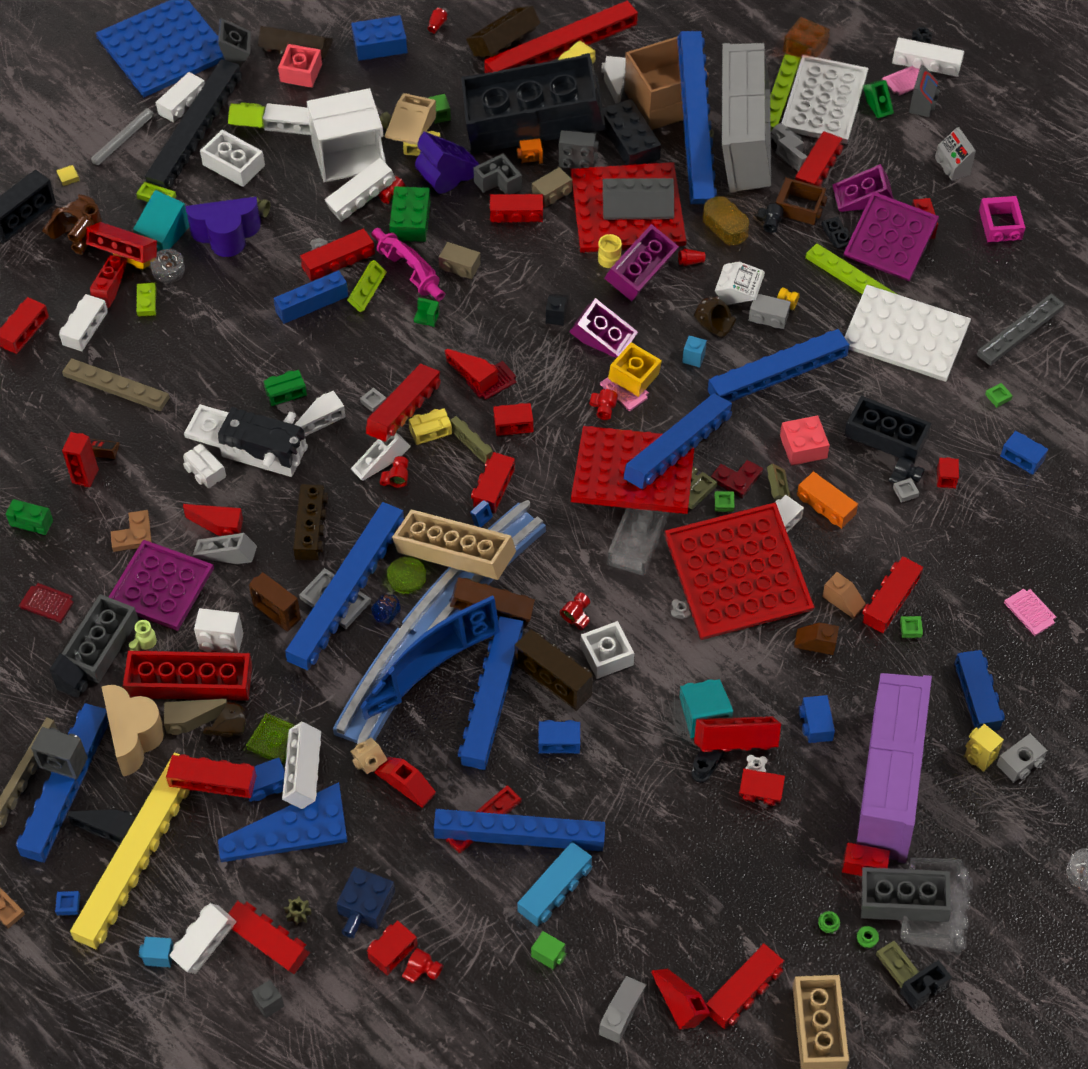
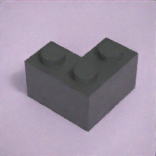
M504 154L474 167V182L483 193L496 186H499L505 194H514L522 190V175Z

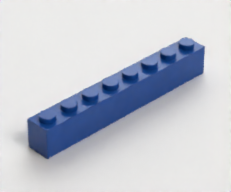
M839 329L828 331L819 337H813L801 344H795L786 350H780L758 361L747 363L740 368L712 377L708 382V392L710 395L715 393L729 402L735 401L846 357L850 344Z
M713 393L630 460L625 466L623 479L640 489L645 488L648 484H652L659 475L665 473L666 469L674 466L677 460L686 456L689 450L695 448L712 431L717 430L723 422L730 419L732 403Z
M501 616L498 621L500 632L495 634L494 639L490 640L488 644L489 657H485L483 662V669L485 671L483 675L480 674L478 686H480L479 692L474 694L473 704H475L474 710L470 709L468 716L470 724L469 727H465L463 734L465 742L464 745H460L458 757H461V765L486 770L515 664V644L522 638L523 621Z
M85 703L82 710L78 711L74 727L70 728L68 735L75 734L81 739L88 759L78 779L51 771L49 780H46L43 785V793L40 799L38 798L34 804V812L26 821L25 831L17 840L16 846L22 857L45 863L109 725L106 709Z
M436 809L434 838L437 839L452 838L463 841L472 840L476 842L565 849L573 842L581 849L591 851H603L605 822Z

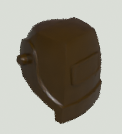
M710 296L703 299L694 313L696 321L702 327L721 338L730 332L736 322V318L731 315L728 306L718 296Z
M227 702L212 727L206 726L203 734L231 738L243 735L246 727L244 708L239 704Z

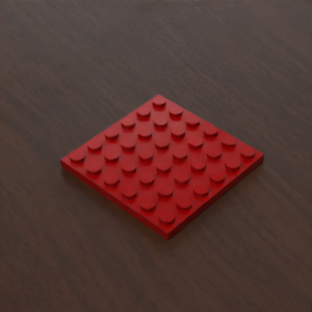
M674 162L571 169L580 253L598 251L599 239L608 234L619 237L622 243L621 250H627L651 224L678 246H686V235ZM673 178L674 219L603 220V179Z
M583 426L571 502L688 514L694 448L689 450L686 456L677 460L674 466L666 469L665 473L659 475L652 484H648L645 488L640 489L623 479L625 466L662 434Z
M776 502L665 530L664 535L700 640L814 610L813 602Z

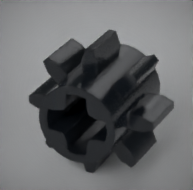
M919 27L917 31L913 30L912 40L931 44L932 32H929V29L926 27Z

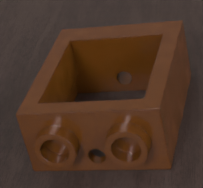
M785 178L775 204L780 205L784 209L783 217L815 225L816 220L821 218L823 211L821 207H825L828 196H825L826 188ZM789 195L816 201L817 204L814 211L786 203Z
M264 572L251 580L249 588L255 608L287 632L301 620L297 597Z

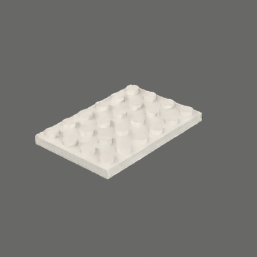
M802 55L782 124L793 133L819 138L822 132L825 131L841 137L842 143L847 144L868 68Z
M866 285L846 332L845 339L850 344L849 350L946 382L971 318Z

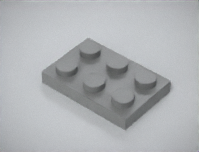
M324 568L300 593V599L314 608L334 577V574ZM359 591L355 603H351L346 617L340 620L339 625L347 629L371 603V598Z

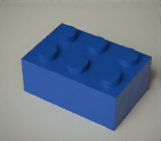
M400 15L351 23L358 61L407 53V40Z

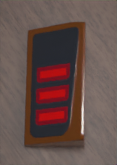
M90 439L95 457L116 458L120 445L119 442Z

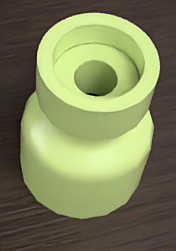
M147 620L138 621L135 624V639L129 643L130 651L148 650L153 648L157 642L155 631L151 628L150 623Z

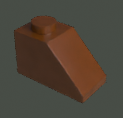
M819 622L798 628L794 648L834 655L839 626Z

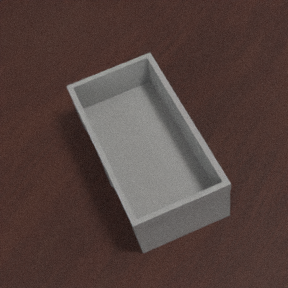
M723 43L722 149L730 193L771 186L770 84L764 43Z

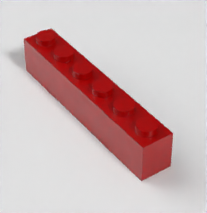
M420 363L367 418L366 434L385 442L391 436H394L399 427H403L406 420L413 416L415 410L420 408L426 399L430 398L435 389L439 388L441 383L439 379L440 371Z

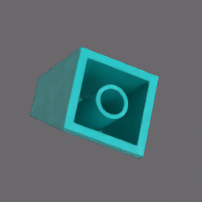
M155 190L133 229L134 233L157 240V252L165 255L189 228L185 203Z
M709 679L701 683H687L684 686H680L679 697L690 738H695L696 719L733 718V708L720 679Z

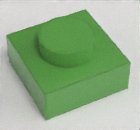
M1002 383L986 390L985 394L996 408L1011 401L1013 396Z
M715 491V512H734V492Z
M901 616L902 638H922L921 616Z

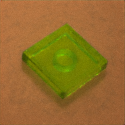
M266 713L248 741L246 748L270 760L279 757L283 765L286 761L289 729L295 725Z

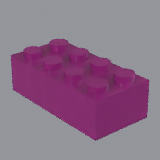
M651 224L610 268L604 279L629 300L633 301L673 257L679 246Z

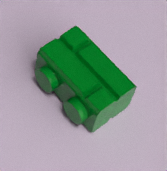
M290 370L283 375L271 376L263 381L271 406L307 395L306 386L299 370Z
M15 499L12 500L6 511V517L10 526L38 532L43 535L47 534L53 522L49 508Z

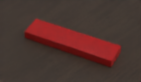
M507 785L476 812L508 814L522 802V799ZM445 839L459 854L474 842L472 840Z

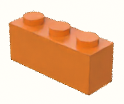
M814 471L798 486L797 496L799 499L809 504L817 513L824 515L832 524L839 526L841 529L857 513V502Z

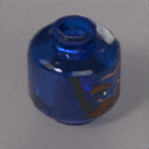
M383 594L372 605L371 611L376 621L389 624L400 613L401 605L394 595Z

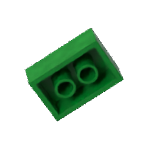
M394 187L390 233H395L398 240L426 242L430 211V188Z

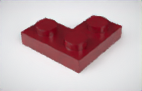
M746 460L738 472L720 464L711 475V478L717 481V485L730 492H734L735 495L743 499L763 473V468L749 460Z

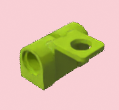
M231 103L228 124L264 128L263 116L266 107L253 103Z

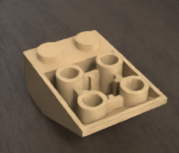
M403 93L396 104L385 138L417 145L421 134L424 131L427 132L436 118V100Z

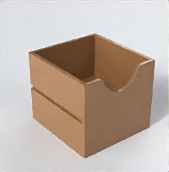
M677 37L626 52L624 92L629 99L633 100L651 130L684 120ZM707 72V81H705L706 87H708V81H709V73H708V72Z

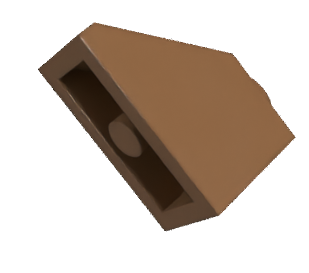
M838 572L825 584L822 597L851 618L855 619L866 606L854 584Z

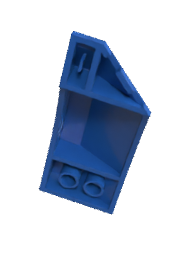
M492 595L451 615L414 641L385 672L361 705L364 719L366 720L401 703V698L431 670L460 651L499 633L494 596Z

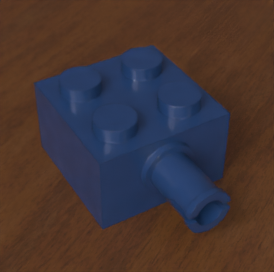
M354 867L337 902L338 914L349 918L342 930L343 935L354 938L360 923L375 929L379 928L395 894L394 881Z

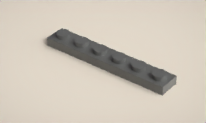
M1050 294L980 348L977 356L991 366L1064 309L1065 304L1053 294Z

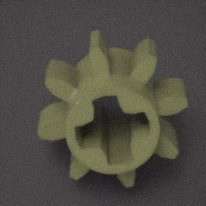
M300 896L294 900L289 899V907H284V912L288 914L286 916L288 922L293 920L296 925L303 921L307 922V915L312 914L311 909L308 908V900L303 902Z

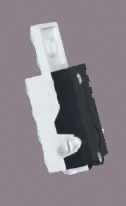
M200 404L184 432L185 438L219 447L222 457L290 477L293 476L308 447L304 430L301 426L293 424L296 414L293 412H289L287 417L280 421L259 414L255 415L252 412L247 413L245 410H238L235 407H231L228 413Z

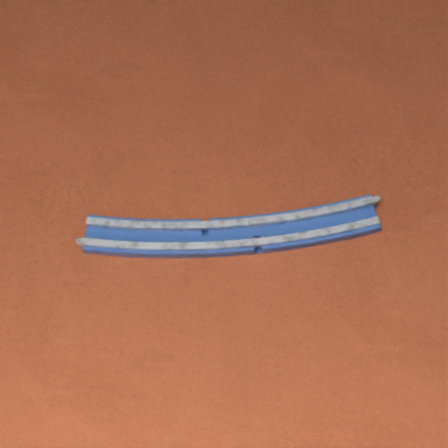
M529 500L522 503L518 502L488 528V530L512 536L516 553L509 564L546 532V525L543 523V520L538 516L533 518L527 513V510L530 508ZM449 567L402 621L401 628L395 630L379 652L333 728L334 735L357 744L365 742L370 737L375 741L395 706L365 720L361 710V705L385 672L414 641L439 622L461 611L460 609L449 607L458 577L468 578L474 582L488 585L494 579Z

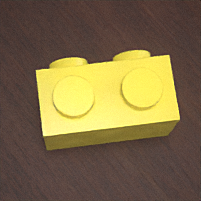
M985 724L979 729L975 728L970 733V740L965 746L967 750L964 755L969 763L976 765L983 772L997 759L1004 741L1003 738Z

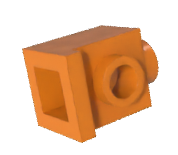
M541 140L520 141V148H517L518 159H521L522 163L534 161L543 163Z

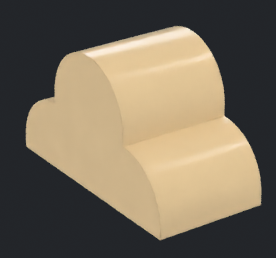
M102 686L116 758L122 775L127 776L136 772L141 767L145 752L151 751L161 744L165 734L163 723L156 703L150 698L143 696L130 698L127 691L120 686Z

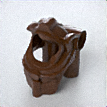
M78 194V198L74 202L54 210L51 219L42 231L51 239H56L65 232H69L67 236L73 242L71 245L72 250L82 255L89 246L86 244V227L102 222L98 206L91 197ZM64 212L69 213L73 216L66 217Z

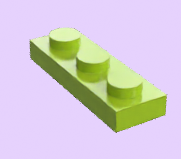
M375 260L371 261L347 301L359 312L364 311L387 271Z

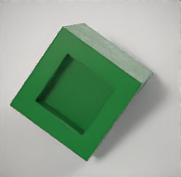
M418 298V310L414 317V322L434 327L440 314L439 302Z

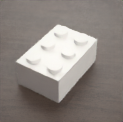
M221 130L200 150L204 166L242 187L265 166L263 151L224 130Z

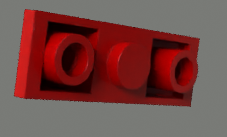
M387 757V761L375 770L376 775L421 808L436 794V791L421 772L404 759Z

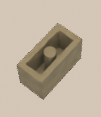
M560 167L532 183V194H543L544 207L555 203L558 199L572 192V179Z
M450 242L446 243L439 255V269L469 279L474 277L481 264L480 252Z

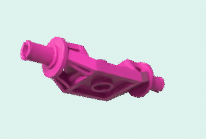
M380 228L372 231L371 236L378 241L377 251L380 254L385 255L393 262L398 261L400 258H405L407 260L406 263L414 269L410 281L418 287V292L422 296L431 294L436 301H441L445 297V292L438 287L440 279L436 275L435 270L414 249L398 240L395 233L384 234Z

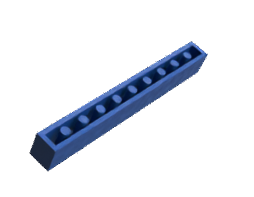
M681 31L677 37L690 204H711L716 198L717 190L714 188L713 183L715 181V171H712L714 155L711 154L713 140L709 133L711 131V121L708 120V114L710 113V105L707 104L709 90L705 83L707 81V71H704L706 55L703 54L705 40L702 37L701 31Z
M384 502L381 503L285 650L287 662L305 670H309L312 664H316L319 653L327 647L331 634H335L340 620L346 617L349 606L357 600L358 592L366 586L369 575L375 572L377 563L380 558H384L389 544H393L392 536L404 520L403 510Z

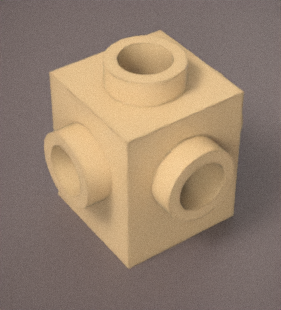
M371 737L365 742L359 743L350 751L354 757L352 762L358 770L362 769L366 774L375 771L381 764L387 761L379 744Z

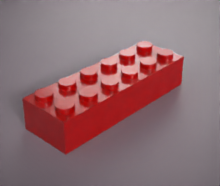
M128 651L123 688L127 691L130 698L143 696L150 699H226L249 701L252 661L250 653Z

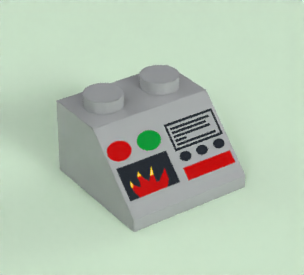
M958 127L938 145L935 158L943 167L945 174L953 181L970 175L976 150Z

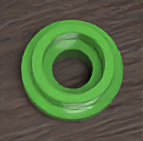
M824 912L819 917L818 925L822 931L833 933L838 930L840 919L834 912ZM831 921L833 925L829 926L825 922Z
M865 926L858 931L857 941L861 946L872 948L878 943L879 934L873 927ZM870 934L872 938L867 939L864 937V935Z

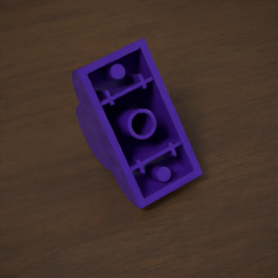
M425 131L418 140L417 145L421 153L416 159L415 168L436 192L446 193L455 188L460 181L474 178V167L480 164L463 146Z
M257 197L185 206L191 236L200 243H210L211 250L218 256L231 257L239 254L245 247V238L255 235L261 226Z

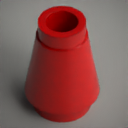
M436 8L432 11L427 27L429 32L436 33L447 20V12L445 10Z
M684 248L678 252V262L683 266L705 262V252Z

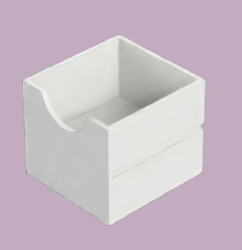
M370 88L307 101L312 145L323 182L356 176L379 158L385 162L381 142L383 127Z

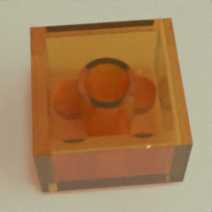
M800 17L784 38L783 52L801 57V59L802 55L818 57L828 44L830 29Z

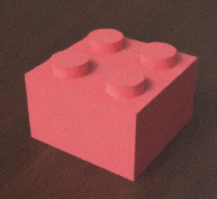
M288 44L278 66L280 82L312 88L322 66L321 51L319 49Z
M818 415L782 422L780 438L791 466L827 459L830 445Z

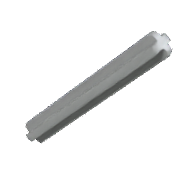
M146 108L91 158L92 163L96 166L100 165L153 117V111Z

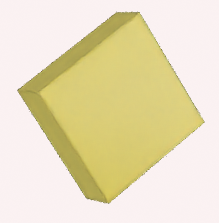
M73 165L56 170L63 186L80 181Z

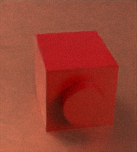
M939 457L937 487L956 489L959 479V459Z

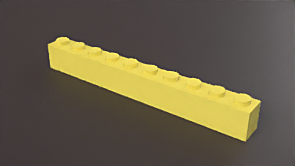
M170 760L70 930L75 941L97 949L100 943L102 944L105 941L110 925H113L117 920L118 911L121 906L127 903L130 890L136 887L142 869L145 870L147 868L150 855L157 850L160 843L159 840L168 831L169 822L173 816L177 815L181 801L188 796L190 790L168 786L166 775Z

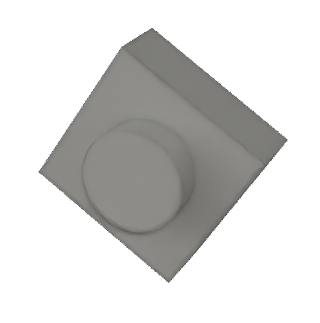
M373 387L360 398V402L370 411L374 412L387 398Z
M911 478L894 483L893 489L900 502L919 497V491Z

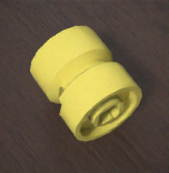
M608 234L599 239L598 262L605 268H611L621 257L622 243L616 235Z

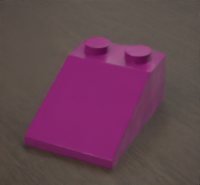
M881 164L832 184L839 211L864 210L873 191L894 199L888 176Z
M596 298L585 308L569 331L584 344L615 358L623 352L638 333V331Z

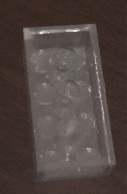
M626 508L609 548L607 565L645 576L669 517V512Z

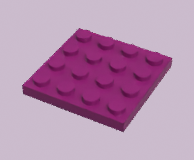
M873 191L844 251V256L910 282L939 220V216Z
M143 540L109 595V598L135 607L138 617L178 631L214 570V566L211 563Z

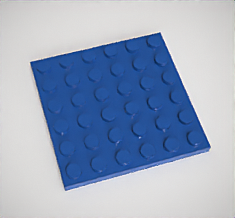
M169 0L96 33L98 40L143 97L177 83L188 72L195 75L217 65L221 59L225 60L218 44V36L188 0Z

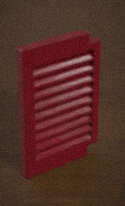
M503 361L495 364L498 370V382L482 394L466 380L467 385L479 399L483 397L486 400L516 383V375Z
M37 583L36 586L30 587L19 604V608L62 623L74 602L72 601V595Z

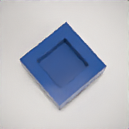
M484 500L470 512L474 525L480 528L493 517L489 503Z
M79 891L57 892L56 915H79Z

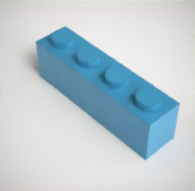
M571 842L517 903L518 912L537 927L541 922L545 923L550 918L551 911L564 902L565 895L569 891L575 890L579 884L578 880L583 875L587 876L592 869V856Z

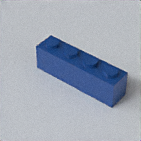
M340 271L331 273L274 297L275 311L283 324L348 297L347 282Z
M981 650L957 653L954 664L974 729H979L985 724L993 731L1000 730L1002 722L1005 721L1003 710H1000L998 705V693L994 692L993 677L987 670V658L983 657Z

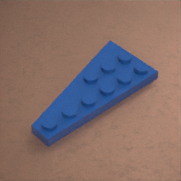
M339 782L317 792L315 801L303 809L290 805L218 839L220 861L227 862L347 842Z

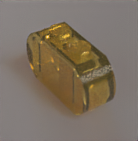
M720 196L710 198L705 203L703 222L725 244L738 245L747 239L749 219L734 203H731L726 197Z

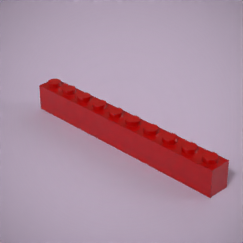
M628 0L484 60L485 73L552 61L570 50L578 41L588 46L637 25L638 12Z

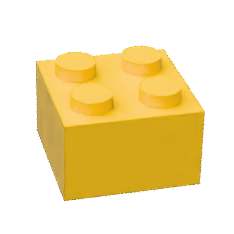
M631 342L610 365L608 379L639 397L659 375L662 360Z

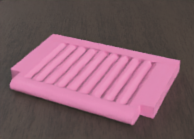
M911 66L883 77L882 80H886L887 86L893 94L902 95L914 90L920 68Z
M608 377L600 382L604 389L613 390L618 394L617 401L629 412L648 399L647 395L649 392L646 389L637 397L609 380Z
M1022 589L1004 600V604L1034 636L1055 624L1054 620L1057 617L1031 589L1028 591Z

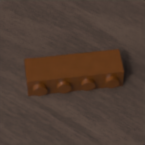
M458 577L449 607L463 610L493 595L498 621L500 616L523 621V628L526 629L531 619L535 599L529 598L526 595L511 593L506 589L494 588L488 584L477 583L468 578Z

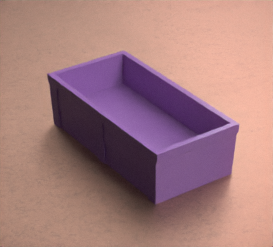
M880 673L856 844L890 850L889 859L898 860L897 862L906 864L915 824L932 676L923 675L922 677Z

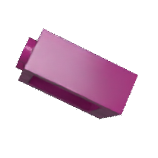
M1017 196L982 198L979 213L987 242L1022 240L1025 225ZM1013 214L1015 225L993 226L991 215Z

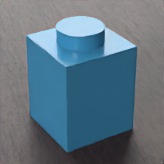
M689 335L683 349L682 363L700 368L705 356L707 340Z
M145 937L144 944H141L139 949V957L142 958L144 965L171 967L172 958L169 955L173 951L172 948L174 946L172 939Z

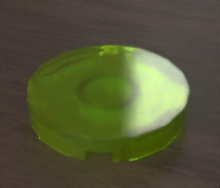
M402 557L390 564L387 570V580L395 591L412 593L424 585L426 570L418 559Z

